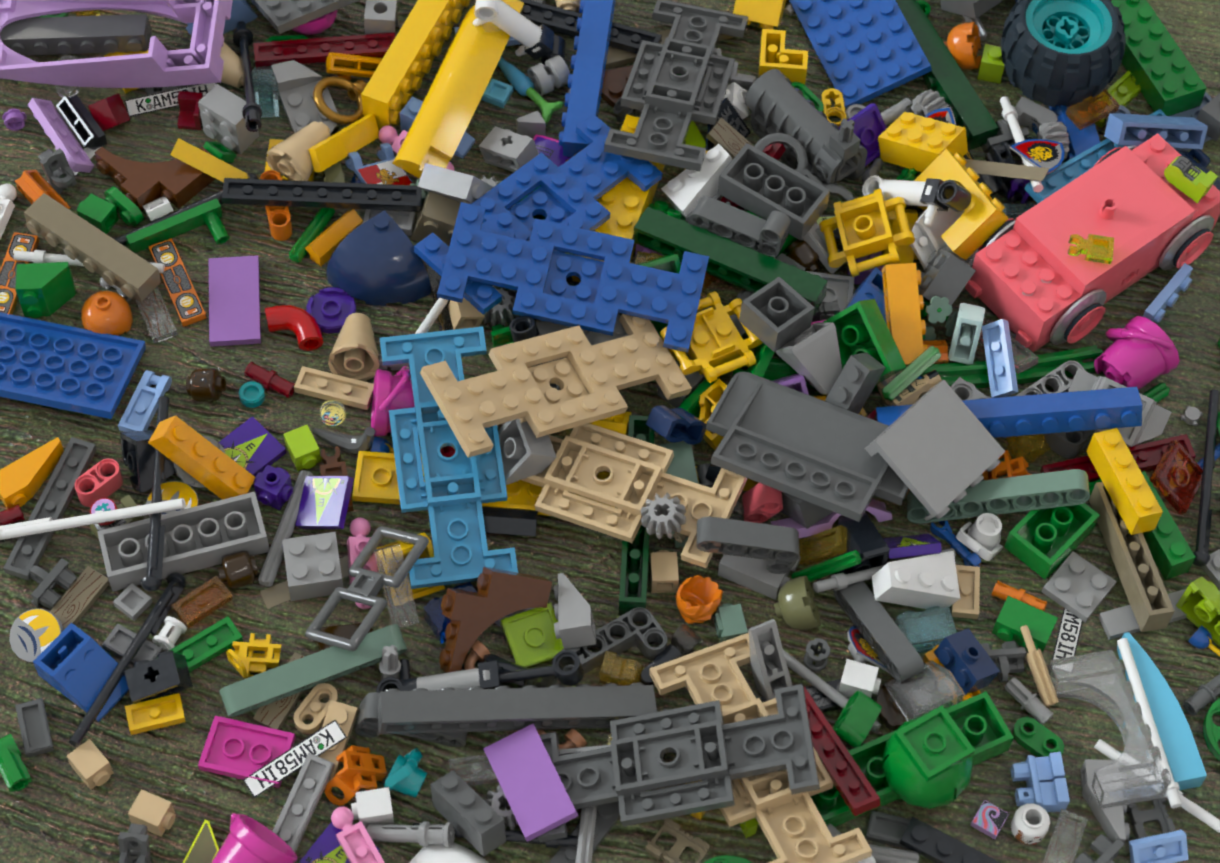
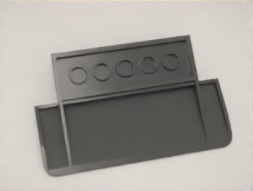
M739 372L733 376L707 421L706 430L724 437L712 455L711 464L858 522L861 520L874 495L901 505L909 490L879 453L870 456L864 449L887 429L888 425L752 373Z

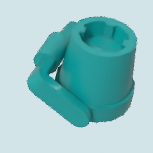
M417 748L405 756L399 754L385 780L384 788L389 787L390 791L394 790L414 798L417 797L428 774L418 767L423 755Z

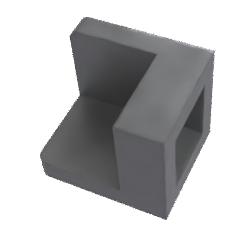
M734 62L730 84L735 82L748 92L751 85L755 82L756 76L737 73L738 62Z

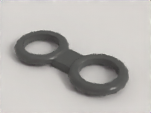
M783 133L768 134L758 140L754 146L763 152L771 144L787 145L796 154L798 161L797 172L829 189L831 195L838 196L845 202L856 199L843 186L834 184L823 185L807 169L808 159L806 150L800 141L791 135ZM839 229L834 230L835 240H840Z

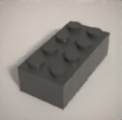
M748 143L744 145L721 173L718 185V194L764 220L768 219L772 211H781L788 215L791 219L789 234L800 241L826 210L830 195L829 189Z

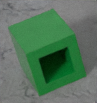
M91 193L85 200L80 202L76 210L78 216L105 234L119 220L114 204Z

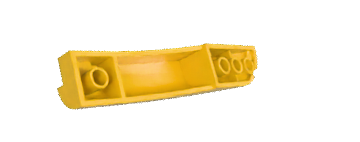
M502 0L519 13L524 5L519 0ZM475 5L467 12L456 32L432 85L392 163L417 178L421 177L425 163L442 168L447 167L510 38V35L491 22L474 26L473 20L476 19L474 14Z

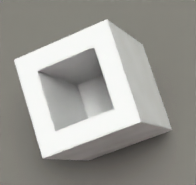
M847 659L838 692L846 697H851L857 690L862 691L870 698L872 693L878 694L881 679L877 678L879 667Z
M389 787L355 792L357 802L351 803L354 820L359 819V822L362 821L365 828L369 824H394Z

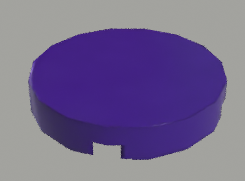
M336 287L319 290V293L315 296L313 294L309 298L306 306L307 312L316 319L321 332L328 334L339 333L346 318L350 314L357 313L353 297L347 295V292L343 289Z

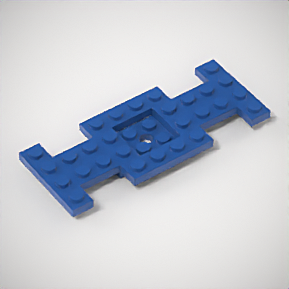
M593 114L576 127V133L589 144L587 147L560 167L555 165L541 152L473 202L472 205L486 207L482 231L530 241L535 221L533 216L538 214L543 215L546 218L545 221L594 231L610 219L611 213L597 201L601 196L627 177L645 192L662 179L663 173L647 160L604 152V144L611 128ZM432 232L414 246V252L442 277L449 246ZM468 280L464 298L484 315L502 301V294L492 285Z
M460 203L437 298L462 303L468 280L517 291L512 314L529 316L533 319L569 327L580 326L583 330L613 336L618 313L668 324L663 347L688 353L709 256L684 251L679 274L630 263L635 241L632 239L535 218L530 241L482 231L486 207ZM570 276H576L581 282L576 286H571L566 282V279Z

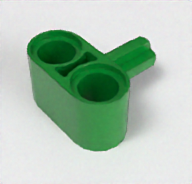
M857 690L846 703L838 720L834 722L833 730L839 738L853 748L859 747L870 732L882 706L862 691Z

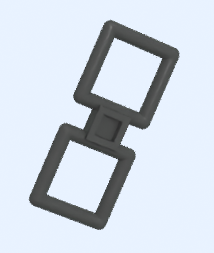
M379 526L349 568V575L355 577L348 589L337 587L306 630V638L349 651L357 650L387 605L384 598L377 597L376 595L383 585L398 588L428 545V538L398 529ZM384 537L414 545L394 576L363 569ZM341 599L372 606L351 639L320 631Z

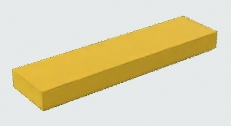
M375 114L364 116L309 148L314 171L322 172L346 158L349 153L356 152L378 139L379 129Z

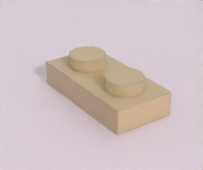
M956 565L960 599L951 605V617L978 619L980 567Z

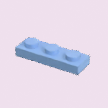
M1186 263L1183 264L1148 306L1143 317L1157 324L1162 320L1166 313V307L1169 306L1171 308L1177 301L1180 290L1185 292L1191 284L1192 279L1189 278L1193 270L1191 266Z
M1000 319L982 326L991 398L1006 397L1018 393L1009 323L1005 319Z

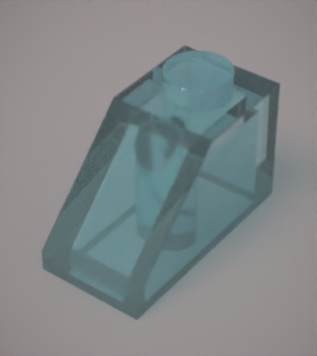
M271 66L254 67L252 69L255 101L261 107V118L280 117L278 84Z

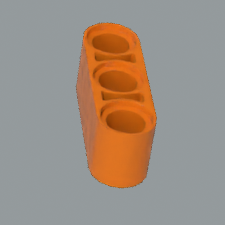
M268 170L261 174L260 179L282 180L279 172ZM265 206L271 236L278 241L289 239L293 230L288 206Z

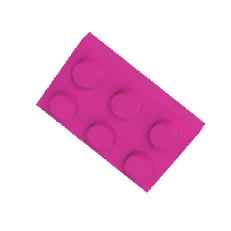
M215 715L198 763V768L202 771L241 780L249 777L275 783L272 787L280 788L282 780L277 782L249 775L291 749L296 739L295 733Z

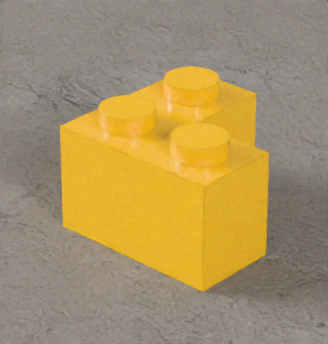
M762 29L758 78L769 70L778 69L791 83L800 82L805 85L808 51L785 49L786 31Z

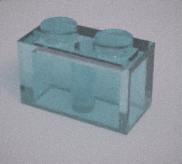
M934 606L921 612L906 611L898 615L895 621L896 625L918 653L931 651L945 637L957 633L949 607L940 608L939 606Z

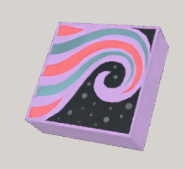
M984 800L970 826L996 839L1009 813Z

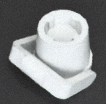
M991 513L981 514L974 524L969 521L961 527L956 535V539L984 560L990 561L1003 548L1000 545L1001 520Z

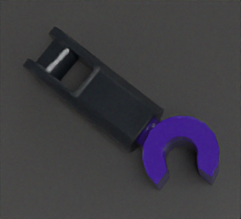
M1004 141L997 147L994 145L990 146V154L995 162L1016 164L1007 142ZM1003 177L1006 184L1011 185L1007 193L1008 199L1013 198L1015 192H1020L1023 196L1021 204L1022 206L1026 205L1031 196L1024 188L1030 180Z

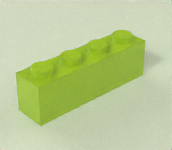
M1200 577L1189 584L1176 607L1185 613V617L1198 628L1201 625L1211 633L1212 640L1220 647V592L1212 582Z

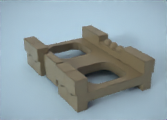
M666 818L658 833L645 847V852L659 861L663 859L664 863H683L679 860V857L686 848H691L700 855L696 863H701L709 853L711 845L697 836L693 839V835L689 836L688 832L685 833L684 829L681 830V825L670 818ZM664 832L676 838L675 844L669 851H665L656 845V841Z

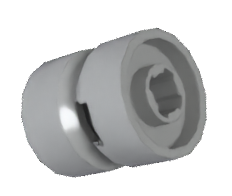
M557 55L546 60L545 65L539 63L528 68L527 74L534 83V89L543 96L552 92L554 87L559 89L568 85L570 71L563 58Z

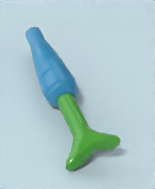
M502 56L500 57L497 66L519 94L528 96L541 109L542 118L547 125L553 112L561 109L564 103L546 102L534 89V83L528 76L507 62Z

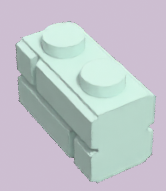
M960 303L948 355L950 361L969 365L973 364L985 308Z

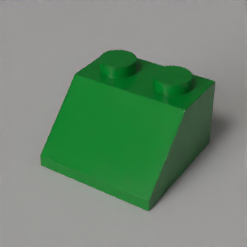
M68 262L17 264L15 290L24 317L40 318L51 316L76 295V287Z

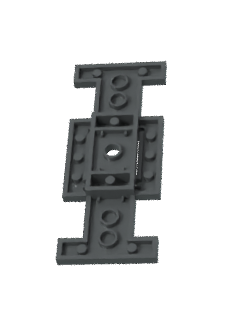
M657 0L652 20L673 24L668 38L666 37L664 44L642 40L621 98V106L642 110L634 134L614 129L609 130L604 144V152L688 170L701 171L706 148L684 144L691 120L704 124H716L735 59L713 55L720 33L743 38L748 23V16L668 0Z
M802 684L775 689L778 714L724 724L720 700L610 721L611 746L560 756L559 739L556 732L539 735L575 810L619 801L620 819L623 827L735 806L732 780L786 769L792 795L820 790ZM667 753L677 754L675 760L670 763L662 761ZM564 823L538 836V840L545 842L568 837L567 824Z

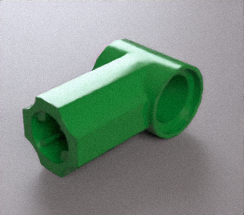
M11 733L0 738V773L9 791L13 792L25 789L32 780L20 757L22 755Z

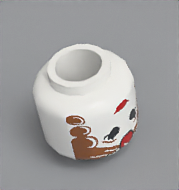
M1034 803L1020 806L1011 822V831L1014 837L1026 845H1034L1041 842L1050 827V817L1047 811Z

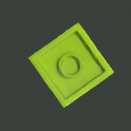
M552 603L547 604V608H534L500 620L515 664L531 668L553 660L555 655L564 649L561 638L557 639L555 635L554 623L558 622V620H556Z

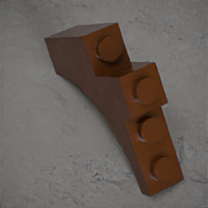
M103 147L95 152L98 170L102 174H108L113 178L115 184L121 188L122 193L141 212L144 211L143 205L160 197H166L170 203L180 209L215 180L214 177L178 159L154 163L138 162L119 157ZM203 147L200 148L201 150H203V151L209 153V152H208L206 149H204Z
M483 567V572L477 580L478 593L448 588L447 593L442 598L441 609L442 615L451 619V622L447 624L445 630L447 640L445 649L441 651L439 657L440 669L446 673L461 671L465 657L477 638L502 617L522 609L547 608L552 581L540 576Z

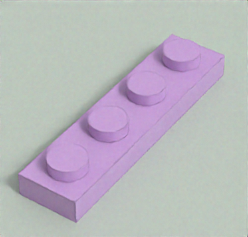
M32 98L28 106L33 112L35 119L43 127L45 134L55 145V149L58 150L60 148L64 152L68 164L74 172L90 173L94 167L93 163L53 103L49 100Z

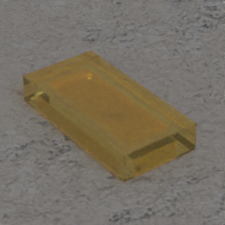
M839 525L801 539L799 554L801 559L799 563L803 566H808L847 552V528Z

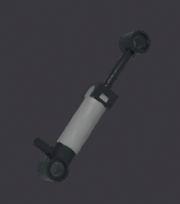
M563 650L557 653L553 659V664L548 666L502 672L496 660L478 663V668L416 678L410 677L409 660L401 659L400 680L394 677L385 678L379 682L376 692H384L387 689L412 691L416 688L440 690L446 687H452L455 690H467L471 687L495 689L496 687L503 686L504 683L555 676L566 686H573L582 680L584 670L579 656L571 650ZM574 665L571 670L563 671L565 666Z

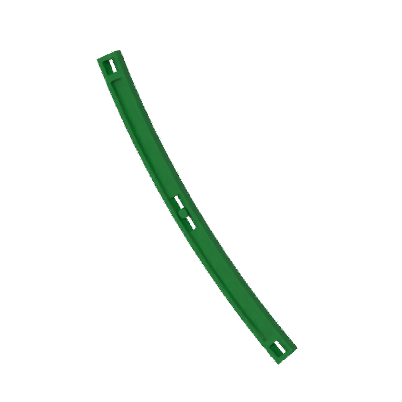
M1097 345L1060 352L1025 356V358H1014L1017 384L1037 382L1067 361H1076L1082 365L1086 372L1095 373L1094 361L1103 351L1098 349ZM771 358L763 378L772 381L796 374L797 372L783 359ZM1093 358L1094 360L1092 362L1083 363V359ZM977 361L970 365L964 363L933 364L922 374L925 375L935 369L941 380H945L950 387L959 377L966 382L972 383L976 388L990 387L986 361ZM736 369L733 371V376L736 373L746 372L747 370ZM1065 371L1067 377H1073L1070 372ZM805 380L808 389H815ZM875 385L872 391L879 392L877 385Z

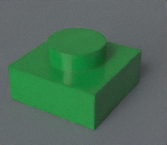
M206 141L203 146L213 156L226 163H233L236 154L221 142Z

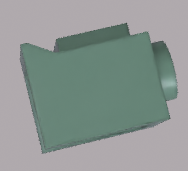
M726 603L718 607V613H715L714 624L717 636L721 638L720 643L748 633L741 604L733 605Z

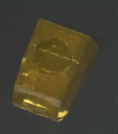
M606 651L600 670L599 683H614L618 686H629L633 683H639L644 667L638 661L617 657V653Z

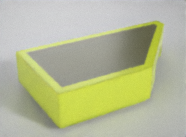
M204 820L183 863H211L219 851L208 820Z

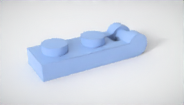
M149 370L144 372L118 424L119 431H146L158 409L159 397L164 396L171 386L172 378L170 376H157L155 372Z

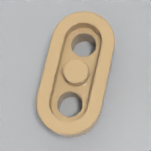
M328 683L316 685L294 713L295 727L299 732L312 734L319 730L324 723L331 700L338 702V694L334 686ZM324 697L329 698V701L326 703L320 702ZM306 719L313 720L311 724L304 723Z

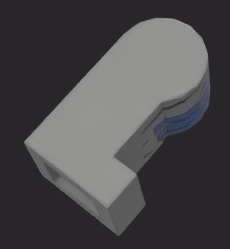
M1023 96L1015 106L1019 125L1031 131L1033 130L1036 135L1040 125L1049 121L1057 122L1058 120L1057 115L1053 111Z

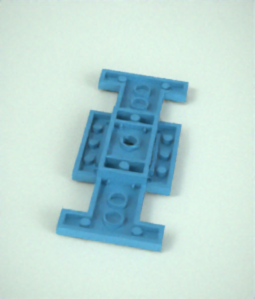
M483 326L380 338L383 366L409 363L414 399L413 408L389 410L401 513L428 510L434 557L418 559L410 570L411 589L477 581L479 575L483 572V567L518 573L515 547L488 551L482 503L507 501L498 427L494 425L484 428L494 445L492 450L467 458L420 374L422 367L446 361L457 382L464 380L461 357L486 354ZM445 446H451L456 452L452 457H444L440 453L441 449Z

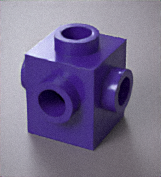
M267 464L263 472H259L254 479L253 485L257 500L280 511L293 492L289 473L283 468H274Z

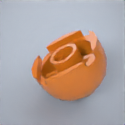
M976 22L958 24L949 32L947 41H944V44L961 69H979L981 64V56L977 57L978 50L981 49L979 28L975 25Z
M105 290L92 294L84 302L81 309L83 328L95 333L119 336L125 331L127 333L133 323L132 311L126 299L113 291Z

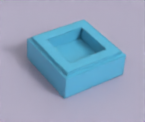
M492 78L482 96V101L504 108L513 93V86Z

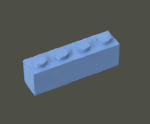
M1109 113L1104 136L1117 145L1139 146L1158 133L1173 148L1203 149L1208 126L1192 117Z

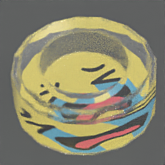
M336 400L324 402L320 407L322 422L328 426L341 424L346 417L344 405Z

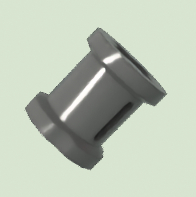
M819 638L808 642L804 655V664L809 670L819 672L825 669L830 655L828 643Z

